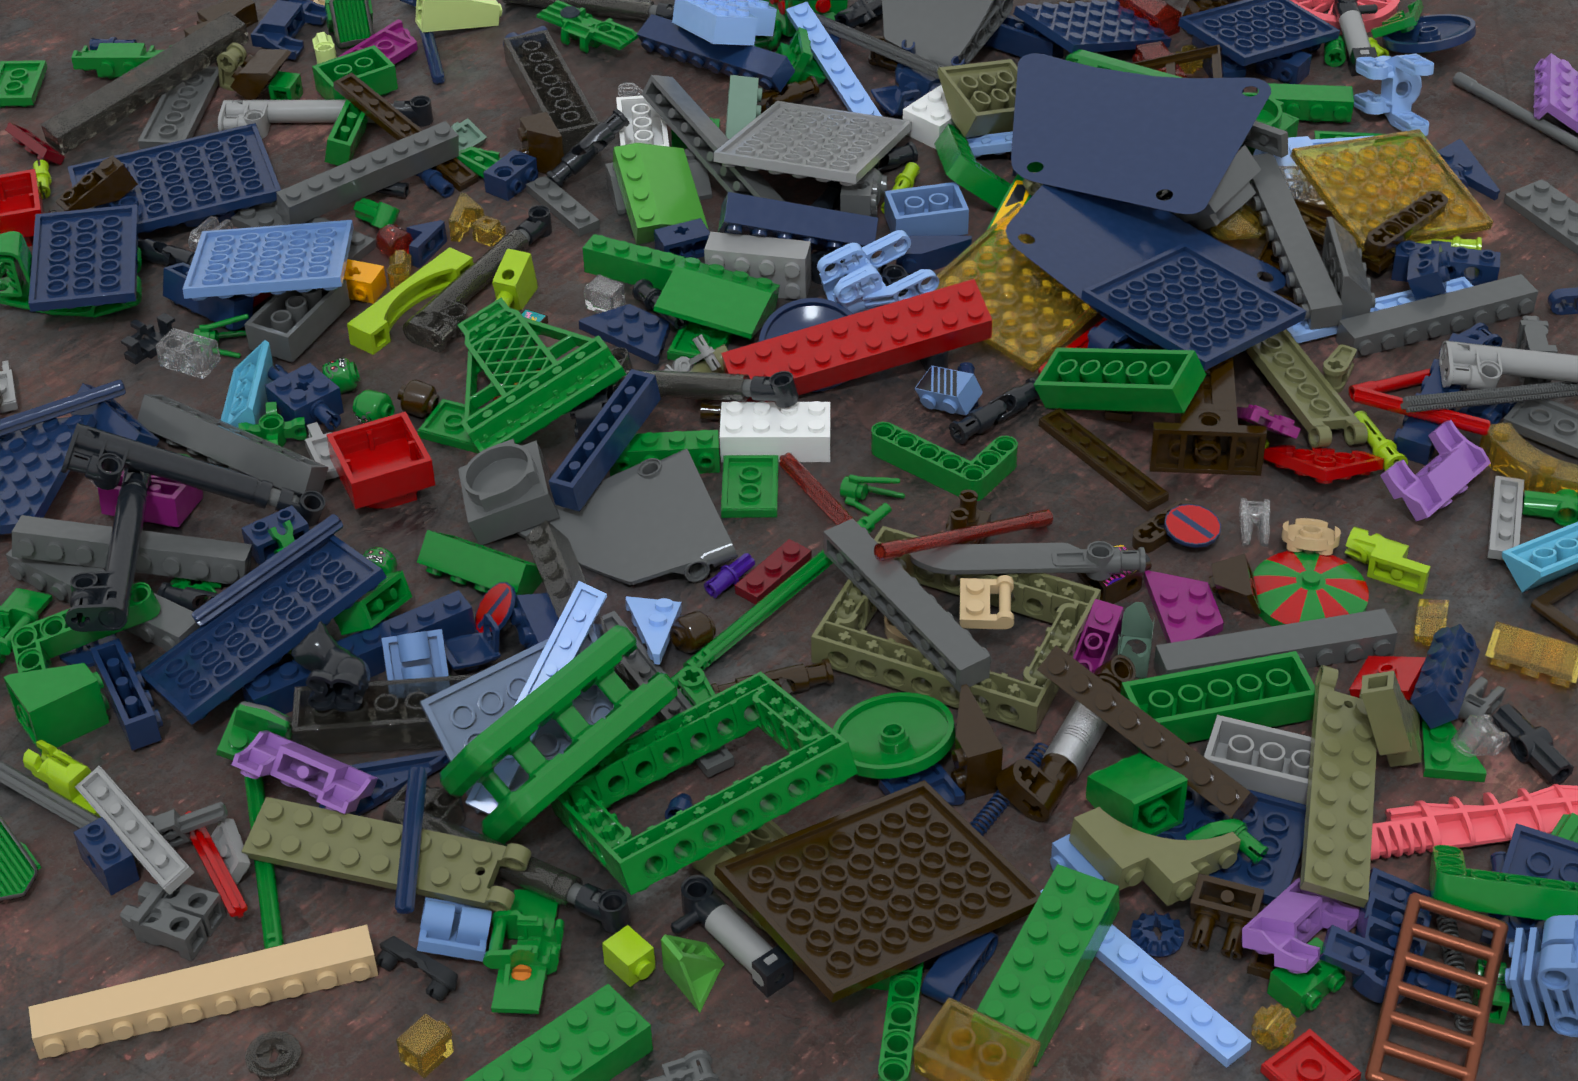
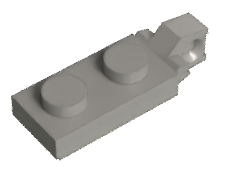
M317 422L308 424L309 438L305 439V445L311 459L328 466L325 480L339 477L330 459L326 434L322 433Z

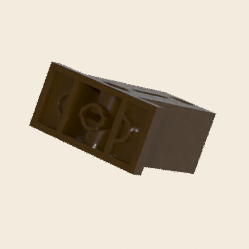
M1233 357L1205 370L1206 376L1184 413H1174L1175 423H1153L1149 462L1150 472L1261 476L1267 429L1266 426L1238 425Z

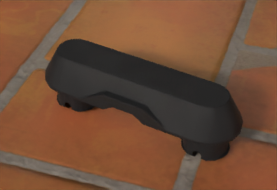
M395 936L379 944L382 950L377 958H375L376 964L387 971L393 970L398 961H403L414 968H420L432 979L426 989V994L439 1002L444 1001L449 991L453 992L456 990L458 974L421 951H417L416 948Z

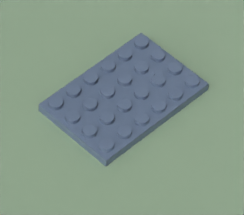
M592 627L578 655L598 639ZM549 639L420 701V705L449 762L474 738L515 706ZM595 685L585 693L581 691V694L573 701V706L590 725H594L601 718L606 719L605 716L613 709L611 701ZM551 720L543 727H540L533 744L547 760H552L559 753L564 754L563 751L571 744L572 739L555 720ZM642 726L641 728H639V729H638L634 734H632L631 736H633V735H635V734H637V733L643 731V730L645 729L644 726ZM520 767L509 788L511 791H516L529 778V775L522 767ZM471 787L466 792L467 797L469 796L473 787ZM473 808L476 814L481 813V811Z

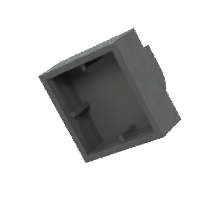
M1240 147L1204 210L1195 214L1171 213L1184 222H1190L1194 228L1204 230L1217 226L1221 221L1241 208L1256 194L1249 181L1261 171V168L1247 147ZM1169 190L1159 200H1169L1173 197V193Z
M514 439L494 445L481 451L467 465L458 469L467 521L480 545L559 518L558 508L555 505L548 482L551 478L548 464L537 440L523 446L516 444Z

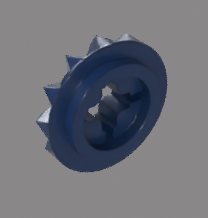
M1154 910L1151 915L1142 913L1138 920H1133L1130 936L1131 940L1148 955L1163 957L1171 955L1180 949L1184 941V930L1180 927L1179 920L1171 919L1169 912L1163 916L1158 915ZM1154 927H1158L1162 933L1160 940H1158L1153 931Z

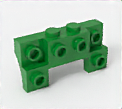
M100 43L97 50H88V46H84L80 52L74 50L71 59L74 69H82L84 71L96 69L98 77L113 79L122 77L123 74L154 65L165 68L166 65L171 64L175 51L173 45H170L168 50H155V46L151 45L150 49L146 51L145 43Z

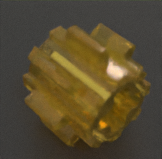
M1277 1003L1275 1006L1271 1004L1267 1009L1262 1006L1253 1016L1255 1022L1251 1026L1253 1028L1251 1031L1252 1036H1255L1256 1042L1265 1046L1266 1049H1277L1280 1045L1285 1047L1294 1038L1293 1031L1296 1028V1018L1292 1016L1288 1008L1282 1007L1281 1004Z

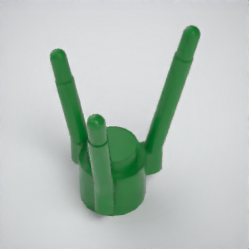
M244 314L211 324L199 325V328L194 330L195 347L202 349V353L240 358V353L213 347L219 344V338L247 336L246 330L218 333L217 330L213 329L248 319L249 315Z
M850 474L844 477L840 486V496L846 498L845 504L854 506L867 515L874 511L858 501L860 499L864 500L868 492L905 498L904 493L872 487L866 484H899V478L862 477Z

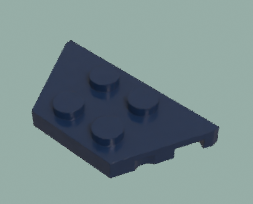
M627 304L580 319L579 329L595 337L599 335L602 340L657 365L660 361V352L664 350L666 344L665 339L668 338L670 332V322L632 304Z

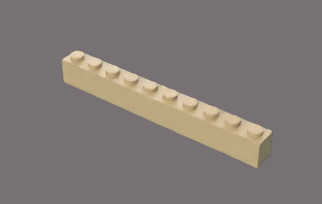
M363 925L29 1006L32 1040L39 1059L56 1057L64 1053L92 1048L96 1045L124 1040L153 1031H161L165 1028L193 1023L201 1019L229 1014L254 1006H262L270 1002L294 998L302 994L330 989L335 986L378 976L368 926Z

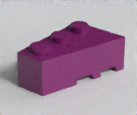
M124 471L122 472L119 484L114 489L103 490L98 488L102 514L115 516ZM151 475L152 483L147 488L148 496L143 522L163 524L168 527H179L203 499V491Z

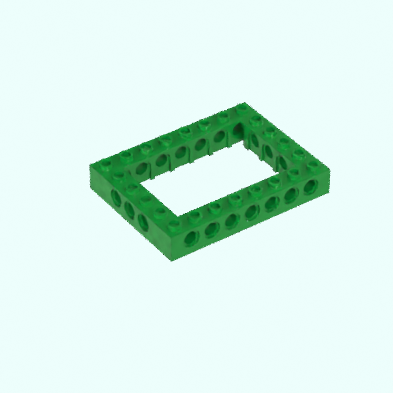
M760 671L623 742L554 800L551 805L555 815L628 893L633 895L646 890L650 885L666 876L674 875L679 869L692 862L702 860L707 854L718 848L733 843L744 834L761 828L770 820L789 813L796 806L815 799L820 793L833 786L843 784L848 778L858 774L849 742ZM757 727L789 753V755L768 766L761 767V770L740 781H734L733 785L718 793L704 797L703 801L686 810L676 812V815L655 826L648 827L646 831L633 837L628 826L623 827L619 823L615 813L610 814L606 809L623 797L637 793L642 787L654 781L662 780L669 773L692 764L701 756L719 750L722 745L734 739L744 737L749 731Z

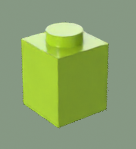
M629 925L602 943L604 964L629 987L639 980L646 979L656 969L654 947Z

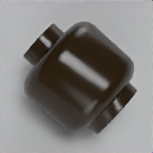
M416 379L411 380L407 385L403 384L397 396V399L401 400L400 407L402 411H406V413L419 418H425L428 414L430 415L438 405L440 398L434 386Z
M694 611L679 616L672 624L670 632L671 641L684 653L699 651L714 639L716 634L715 624L711 617L701 611Z

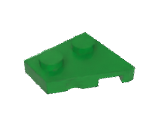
M472 146L459 151V156L456 157L473 172L480 175L481 178H484L483 172L501 159L500 152L487 151Z

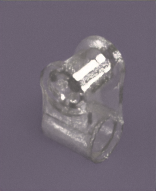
M1470 715L1453 736L1451 742L1459 752L1468 757L1494 756L1508 746L1511 736L1506 732H1502L1493 723L1494 719L1491 715Z

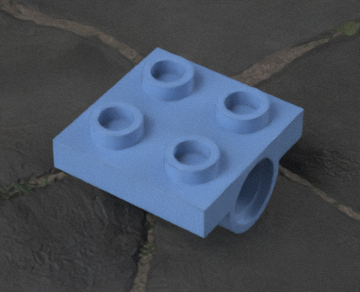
M442 629L382 638L390 698L445 690L450 687Z
M425 897L417 951L483 962L492 911Z

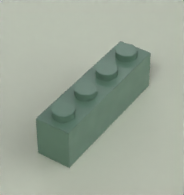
M730 75L725 136L728 139H731L761 114V105H757V102H761L762 88H758L759 78Z

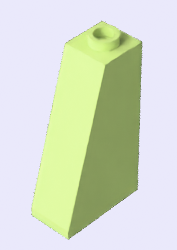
M416 0L415 22L422 32L499 26V17L502 16L501 4L496 0Z

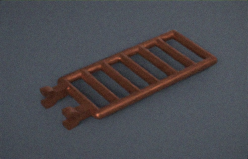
M1418 893L1409 895L1365 1072L1367 1081H1408L1381 1072L1385 1055L1461 1081H1476L1508 933L1506 922ZM1420 908L1492 931L1493 936L1490 947L1417 924ZM1413 937L1486 960L1484 977L1411 953L1410 947ZM1406 966L1481 990L1477 1006L1403 982ZM1399 995L1474 1019L1471 1036L1395 1011ZM1395 1025L1467 1049L1464 1066L1388 1041L1391 1026Z

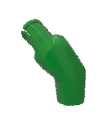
M775 18L773 36H755L753 46L762 49L766 48L769 51L777 48L783 32L782 21Z
M1238 819L1211 822L1186 834L1187 840H1202L1233 832L1241 840L1239 850L1251 859L1254 864L1259 863L1263 859L1259 854L1266 855L1269 850L1267 846H1264L1248 833L1247 824Z

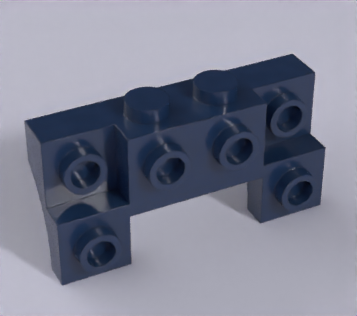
M277 0L250 34L252 46L262 47L263 49H286L292 52L287 60H296L304 49L303 40L294 39V37L305 23L312 25H322L327 19L325 5L317 4L311 0Z

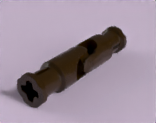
M808 76L804 81L798 83L794 81L786 84L781 92L775 90L763 92L761 102H757V105H761L762 114L776 101L797 103L807 96H817L819 94V85L814 76Z
M828 658L822 659L820 663L806 666L802 663L764 673L788 694L808 690L809 686L821 683L830 685L834 683L833 671ZM753 675L735 678V682L722 685L713 683L711 687L715 694H718ZM780 678H786V679H787V680H786L784 683H782V684H780V682H779V679H780Z

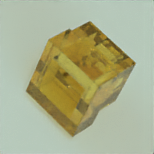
M482 215L472 224L473 241L490 247L506 234L505 226L501 225L500 220Z

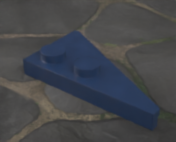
M1461 139L1429 156L1428 164L1438 166L1442 172L1448 166L1460 165L1464 169V179H1466L1469 187L1494 201L1498 199L1500 189Z
M444 750L349 765L378 779L372 795L361 798L356 811L348 814L360 816L407 789L408 770L411 767H424L427 776L445 767L450 762Z

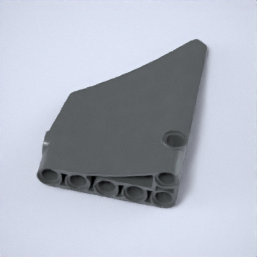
M882 0L884 38L886 42L901 49L903 40L906 39L907 41L906 48L912 47L913 42H915V54L945 67L952 66L951 59L954 56H958L959 64L963 59H965L966 64H969L1008 17L1013 8V0Z
M687 448L662 460L656 458L646 459L638 465L602 480L580 512L557 505L559 518L517 532L523 538L563 559L629 585L641 583L671 572L683 574L691 582H698L705 579L709 574V565L713 564L715 568L738 557Z

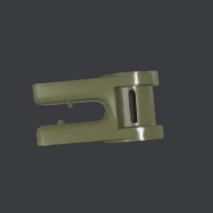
M231 43L227 47L226 52H222L217 57L220 86L230 91H234L230 88L235 80L232 75L239 66L244 68L242 64L247 57L246 50L238 43Z
M1340 344L1323 363L1324 377L1337 393L1343 391L1353 372V360L1357 353V349Z

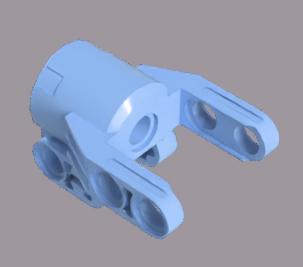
M1416 53L1396 55L1394 57L1357 58L1356 72L1369 79L1382 80L1381 94H1375L1370 90L1365 93L1355 94L1354 107L1367 114L1378 115L1384 113L1392 126L1408 135L1417 137L1427 136L1429 134L1428 120L1413 113L1411 107L1421 92L1422 82L1420 76L1432 75L1434 73V63Z
M903 230L894 231L862 248L858 243L847 244L825 255L817 264L822 287L827 299L841 304L853 314L934 291L939 286V278L934 271L921 269L886 287L877 268L905 255L910 248L911 239ZM905 239L902 245L894 247L897 241ZM882 251L877 258H871L875 252ZM835 263V267L832 270L825 271L828 265ZM932 277L927 284L921 285L924 279ZM908 289L905 295L898 297L902 290Z

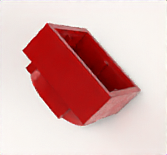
M31 169L1 174L0 234L10 231L19 232L23 235L27 246L30 247L34 240L35 215L44 213L42 194L36 170Z
M406 411L326 434L330 459L355 509L361 507L375 509L396 507L416 501L418 490L436 485L432 459Z

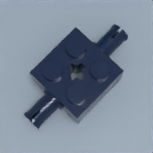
M311 363L301 366L290 373L278 364L275 365V368L272 366L269 369L268 378L272 382L265 385L268 402H277V413L283 417L284 422L304 417L306 431H308L307 425L315 422L318 425L323 423L329 430H334L333 426L337 428L340 425L341 417L339 415L344 413L340 388Z

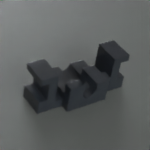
M166 313L156 317L159 333L155 331L152 324L146 326L137 319L130 322L131 327L136 329L137 333L121 340V344L127 346L128 349L124 352L125 359L136 365L145 358L152 359L169 348L170 342L179 337L178 331L172 328L175 318Z

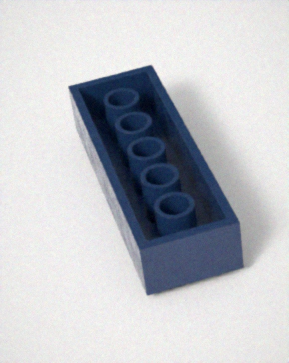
M728 192L721 206L718 232L811 241V252L813 250L833 252L850 243H858L862 248L874 242L878 218Z

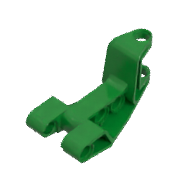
M16 231L0 234V262H4V266L7 269V277L0 279V304L30 310L28 302L32 254L21 233ZM139 247L137 256V273H139L141 270V250ZM23 273L27 281H23ZM137 276L136 301L37 312L50 315L96 318L137 306L142 300V281Z

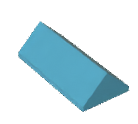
M264 340L233 370L221 416L222 421L238 427V423L244 422L259 424V419L265 415L266 402H268L265 385L272 382L268 378V371L272 366L274 367L268 341Z
M1578 522L1502 551V558L1522 593L1578 570Z

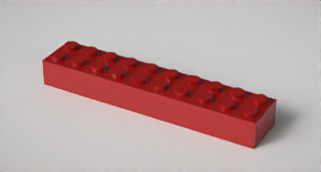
M975 279L723 352L721 353L723 370L726 378L752 379L754 376L771 377L777 372L788 371L794 377L798 395L990 339L992 338V318ZM733 396L737 402H760L753 400L752 397Z

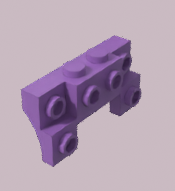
M1452 420L1443 422L1428 435L1439 455L1418 473L1414 474L1406 462L1401 460L1394 463L1380 475L1394 499L1402 497L1416 521L1428 518L1436 510L1449 505L1452 502L1451 497L1464 492L1468 488L1467 484L1491 464L1483 448L1476 446L1466 439L1456 428Z
M268 730L260 731L248 747L236 753L231 764L241 769L240 773L246 777L259 779V777L271 775L280 779V782L286 786L304 789L309 792L310 796L317 798L316 802L325 805V809L338 811L343 814L356 811L360 799L372 795L378 779L375 776Z
M1298 878L1242 928V947L1253 949L1259 954L1267 955L1273 953L1275 967L1285 968L1289 972L1296 974L1307 973L1320 960V947L1306 943L1322 928L1328 929L1331 925L1349 932L1357 924L1360 908L1300 889V878Z

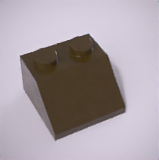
M259 49L254 56L249 54L242 64L244 68L239 66L233 73L232 77L235 80L230 88L246 100H257L292 52L286 49Z
M547 112L519 118L520 128H517L520 142H522V148L519 151L536 158L538 172L546 174L548 171H552L561 163V158L564 156L562 135Z

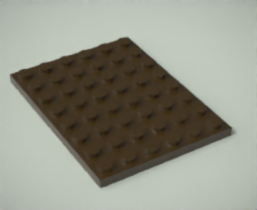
M925 780L715 865L714 875L831 1003L1030 914L1041 895V892Z

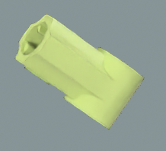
M325 32L317 33L315 38L312 39L317 64L337 58L332 37Z

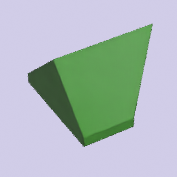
M665 934L661 939L663 970L700 1013L725 964L707 943Z

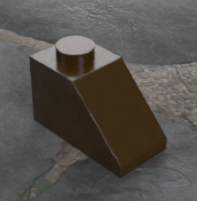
M1241 554L1212 563L1213 576L1209 577V582L1213 593L1219 592L1224 604L1254 615L1261 614L1254 574L1246 555Z

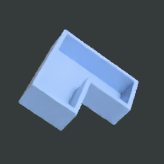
M675 0L672 23L712 44L754 45L755 36H773L777 9L769 6V2L763 0Z

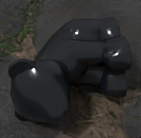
M319 621L317 628L310 631L292 649L291 653L295 662L311 671L305 682L307 687L313 690L307 703L310 707L319 711L334 708L341 712H348L359 709L370 683L369 667L363 659L339 646L328 633L325 624Z

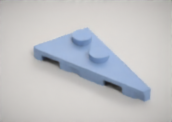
M626 596V610L631 612L632 623L637 627V633L642 643L647 645V654L654 664L660 665L671 639L672 624L681 614V602L672 601L667 598L657 600Z

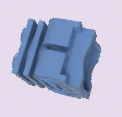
M1558 915L1548 918L1544 922L1542 943L1537 927H1530L1528 942L1524 928H1516L1515 941L1509 943V958H1512L1511 968H1506L1505 971L1506 987L1512 989L1514 995L1512 997L1513 1010L1519 1011L1523 1026H1530L1531 1011H1533L1536 1025L1544 1026L1545 1011H1547L1550 1025L1555 1032L1570 1037H1578V915Z

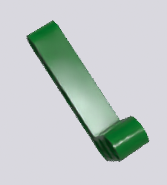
M947 124L934 143L946 175L963 188L998 209L1011 184L976 162L966 137H964L959 129L951 124Z
M878 422L871 428V452L875 457L958 497L963 490H973L978 494L977 501L982 500L1017 467L1018 442L1011 436L997 437L973 460L969 461L889 422Z
M139 582L133 584L127 623L119 630L93 632L72 630L65 622V616L69 609L22 626L11 637L18 673L53 668L50 658L149 621L159 614L161 605L150 586Z
M1436 845L1433 847L1429 873L1431 898L1470 911L1547 920L1552 916L1578 915V882L1466 868L1461 849L1449 845Z
M924 962L866 987L869 989L889 990L878 1065V1081H911Z

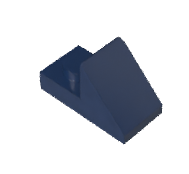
M438 220L406 228L412 266L421 268L447 242L445 221Z

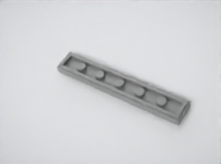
M100 766L75 786L169 895L195 873Z

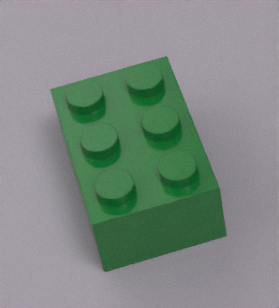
M375 45L312 66L316 90L325 100H346L344 96L334 89V82L350 73L357 76L379 95H386L398 89L395 65Z

